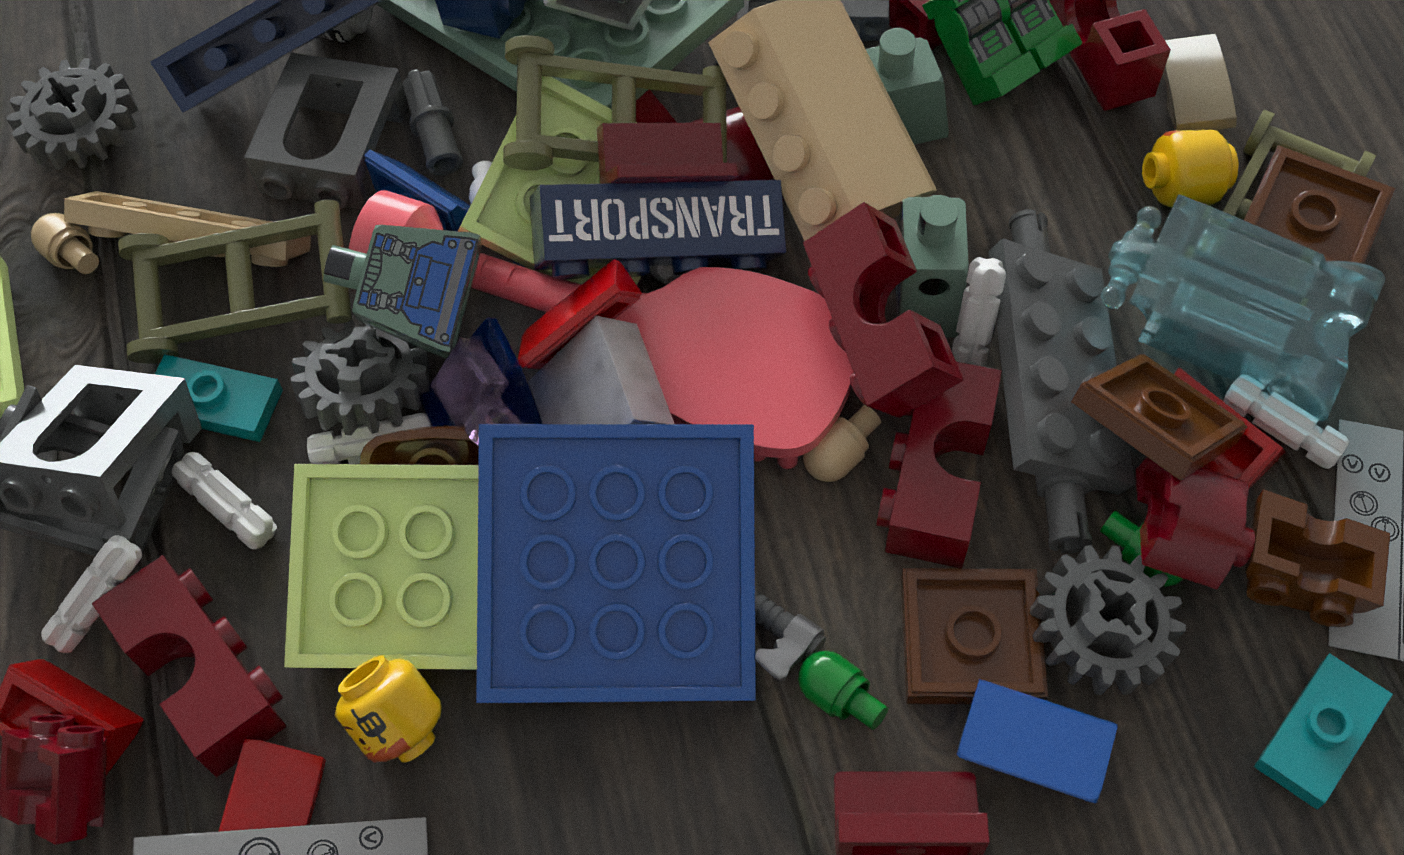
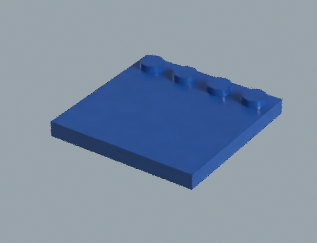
M479 424L476 703L756 701L754 424Z

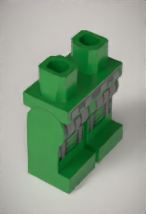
M929 0L922 5L929 20H935L938 35L973 106L1005 95L1040 72V69L1046 68L1083 44L1073 24L1063 27L1049 0Z

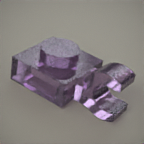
M460 338L430 384L455 425L465 427L468 437L476 445H479V424H521L519 419L506 407L500 398L509 381L480 340Z

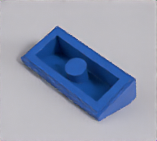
M369 150L364 155L376 193L381 190H387L430 204L436 209L444 230H459L471 205L398 160Z
M979 679L959 742L957 756L1082 800L1098 803L1118 725Z

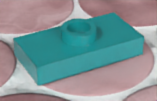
M165 354L155 372V375L185 378L202 429L258 442L263 437L283 391L278 379Z
M1329 653L1320 663L1253 767L1318 810L1326 803L1393 694Z

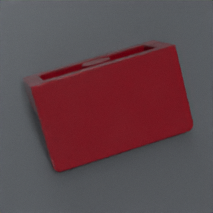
M602 123L597 127L600 184L730 181L739 176L738 163H723L721 123Z
M840 771L834 776L836 855H983L990 843L987 813L978 812L976 776L972 772Z

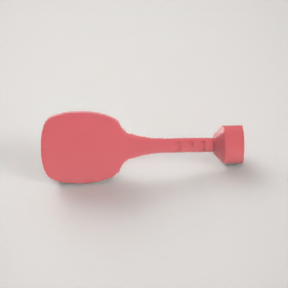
M381 190L375 193L362 208L352 231L349 249L367 253L376 225L444 230L436 209L432 205L387 190ZM481 253L472 288L547 313L582 284L563 279H553L550 275ZM699 267L683 273L663 288L649 293H642L641 299L615 318V320L637 324L674 424H754V461L756 462L762 461L766 457H775L782 468H794L798 463V457L816 448L839 418L852 388L850 376L854 371L846 352L836 343L830 332L829 321L832 319L825 298L814 291L778 278L740 269Z

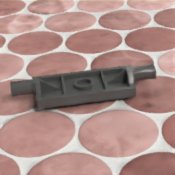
M1025 209L1013 214L1009 219L1012 241L1001 239L988 251L989 259L995 258L1000 260L1006 272L1003 292L996 297L1001 300L996 323L1013 470L1035 475L1037 495L1044 497L1049 548L1057 551L1061 547L1062 553H1076L1082 551L1085 546L1092 545L1085 495L1096 490L1119 495L1135 485L1129 443L1071 403L1082 383L1117 366L1102 269L1052 254L1048 238L1047 216L1042 212L1036 215V210Z

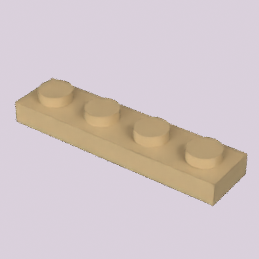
M100 191L64 198V222L88 226L89 234L99 237H123L125 233H154L167 237L169 243L272 222ZM311 236L250 248L251 262L269 267L286 266L289 259L310 251ZM225 253L213 255L212 257H225Z

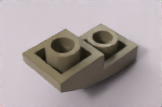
M1209 34L1165 40L1171 51L1163 77L1167 86V109L1174 129H1209L1217 131L1219 129L1235 128L1237 116L1231 84L1216 35Z

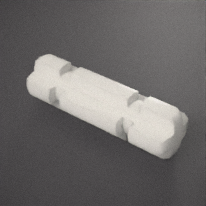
M978 257L969 265L966 282L970 286L964 290L956 332L960 333V335L954 339L952 348L956 362L985 367L987 364L990 349L985 346L992 342L1001 301L996 297L1003 292L1006 279L1003 263L998 259Z
M1242 374L1233 382L1223 402L1243 417L1247 413L1255 417L1252 422L1253 424L1297 451L1301 446L1308 451L1305 457L1322 468L1330 469L1334 466L1348 447L1349 440L1345 435L1329 425L1325 429L1317 426L1318 418L1275 391L1271 395L1263 392L1265 385L1251 376Z
M418 413L403 416V422L399 425H393V422L389 419L379 421V432L374 434L370 432L367 424L358 425L352 435H345L344 429H341L342 435L334 436L333 431L312 434L307 438L308 457L311 464H341L342 460L347 459L349 464L360 463V454L363 447L374 437L407 429L432 426L427 414Z
M189 452L181 461L174 464L172 476L177 480V483L190 495H194L197 501L230 531L233 530L237 537L250 549L262 548L268 540L275 536L277 525L273 522L272 517L260 506L251 503L252 499L219 470H214L211 467L212 464L197 452Z
M115 535L110 537L108 542L97 553L92 564L87 567L63 600L58 611L42 629L41 636L43 641L54 646L59 652H72L89 631L94 621L100 616L92 602L127 578L142 558L141 549L137 545L130 543L123 536Z

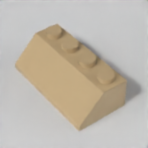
M778 0L753 8L708 42L774 179L781 180L782 195L804 241L863 202L889 217L895 218L900 215L903 199L908 197H928L937 191L841 0Z

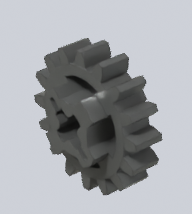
M84 58L78 68H71L66 59L61 60L59 71L51 73L44 67L39 69L41 79L37 83L24 80L20 85L26 95L11 97L9 101L15 112L6 116L7 122L13 129L12 135L23 152L30 153L34 161L39 165L50 159L57 170H62L68 160L71 159L75 160L79 168H85L87 156L93 154L101 160L107 159L108 154L105 148L109 144L123 147L126 143L120 133L121 130H133L136 127L131 114L138 111V106L122 74L115 75L110 64L107 63L95 69L90 58Z
M353 320L344 323V330L338 333L328 327L322 328L324 340L321 343L306 340L302 344L305 357H297L292 360L295 375L290 378L296 400L300 402L303 414L307 419L318 416L320 427L325 431L333 427L337 422H340L343 425L345 435H352L359 424H367L370 432L374 434L379 432V421L386 418L399 425L403 422L401 409L405 407L418 410L421 407L419 393L429 392L431 388L428 376L431 371L426 350L367 324L364 327H356Z
M1091 545L1085 546L1076 557V561L1067 554L1063 555L1052 569L1053 573L1047 572L1038 584L1036 590L1042 596H1038L1030 607V615L1045 621L1039 625L1032 636L1035 642H1051L1054 649L1045 661L1049 667L1063 661L1071 667L1067 682L1071 685H1075L1086 675L1092 678L1095 694L1102 695L1115 681L1121 693L1128 695L1141 684V681L1148 686L1155 682L1165 672L1163 666L1167 667L1181 652L1172 642H1175L1186 631V624L1170 618L1182 605L1181 598L1163 596L1160 589L1164 586L1168 577L1165 573L1154 575L1151 578L1144 574L1145 565H1142L1141 555L1135 558L1129 565L1122 562L1119 546L1112 545L1103 559H1099L1097 552ZM1066 611L1071 616L1070 626L1067 620ZM1107 616L1111 621L1107 622L1103 618Z

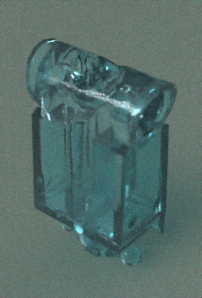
M1178 194L1156 244H1154L1151 236L1154 229L1161 223V214L1155 207L1147 206L1142 208L1137 214V223L1134 229L1127 231L1122 240L1113 243L1108 254V258L1111 261L1108 269L1111 280L1108 286L1101 292L1100 297L1103 305L1110 309L1122 306L1126 299L1125 293L1128 286L1138 282L1129 301L1146 318V322L1137 339L1138 342L1234 381L1242 374L1249 375L1265 385L1264 389L1269 395L1275 391L1318 418V422L1328 420L1348 371L1349 337L1367 326L1386 279L1384 274L1372 266L1357 262H1326L1324 255L1180 194Z

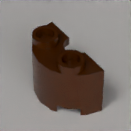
M1263 489L1255 502L1252 529L1255 532V544L1246 565L1248 579L1247 597L1263 605H1283L1310 612V618L1314 622L1328 627H1347L1353 624L1354 614L1365 613L1384 606L1391 533L1348 518L1338 521L1316 519L1307 513V504Z

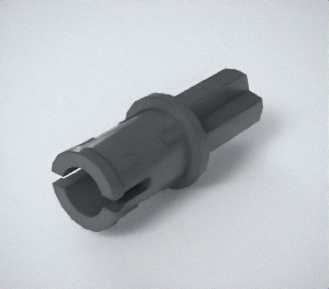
M418 69L412 70L408 73L409 77L402 84L412 113L409 121L411 132L420 139L429 172L437 176L452 174L463 164L462 155H460L451 129L454 123L452 111L443 104L434 74L429 70L423 72L418 71Z

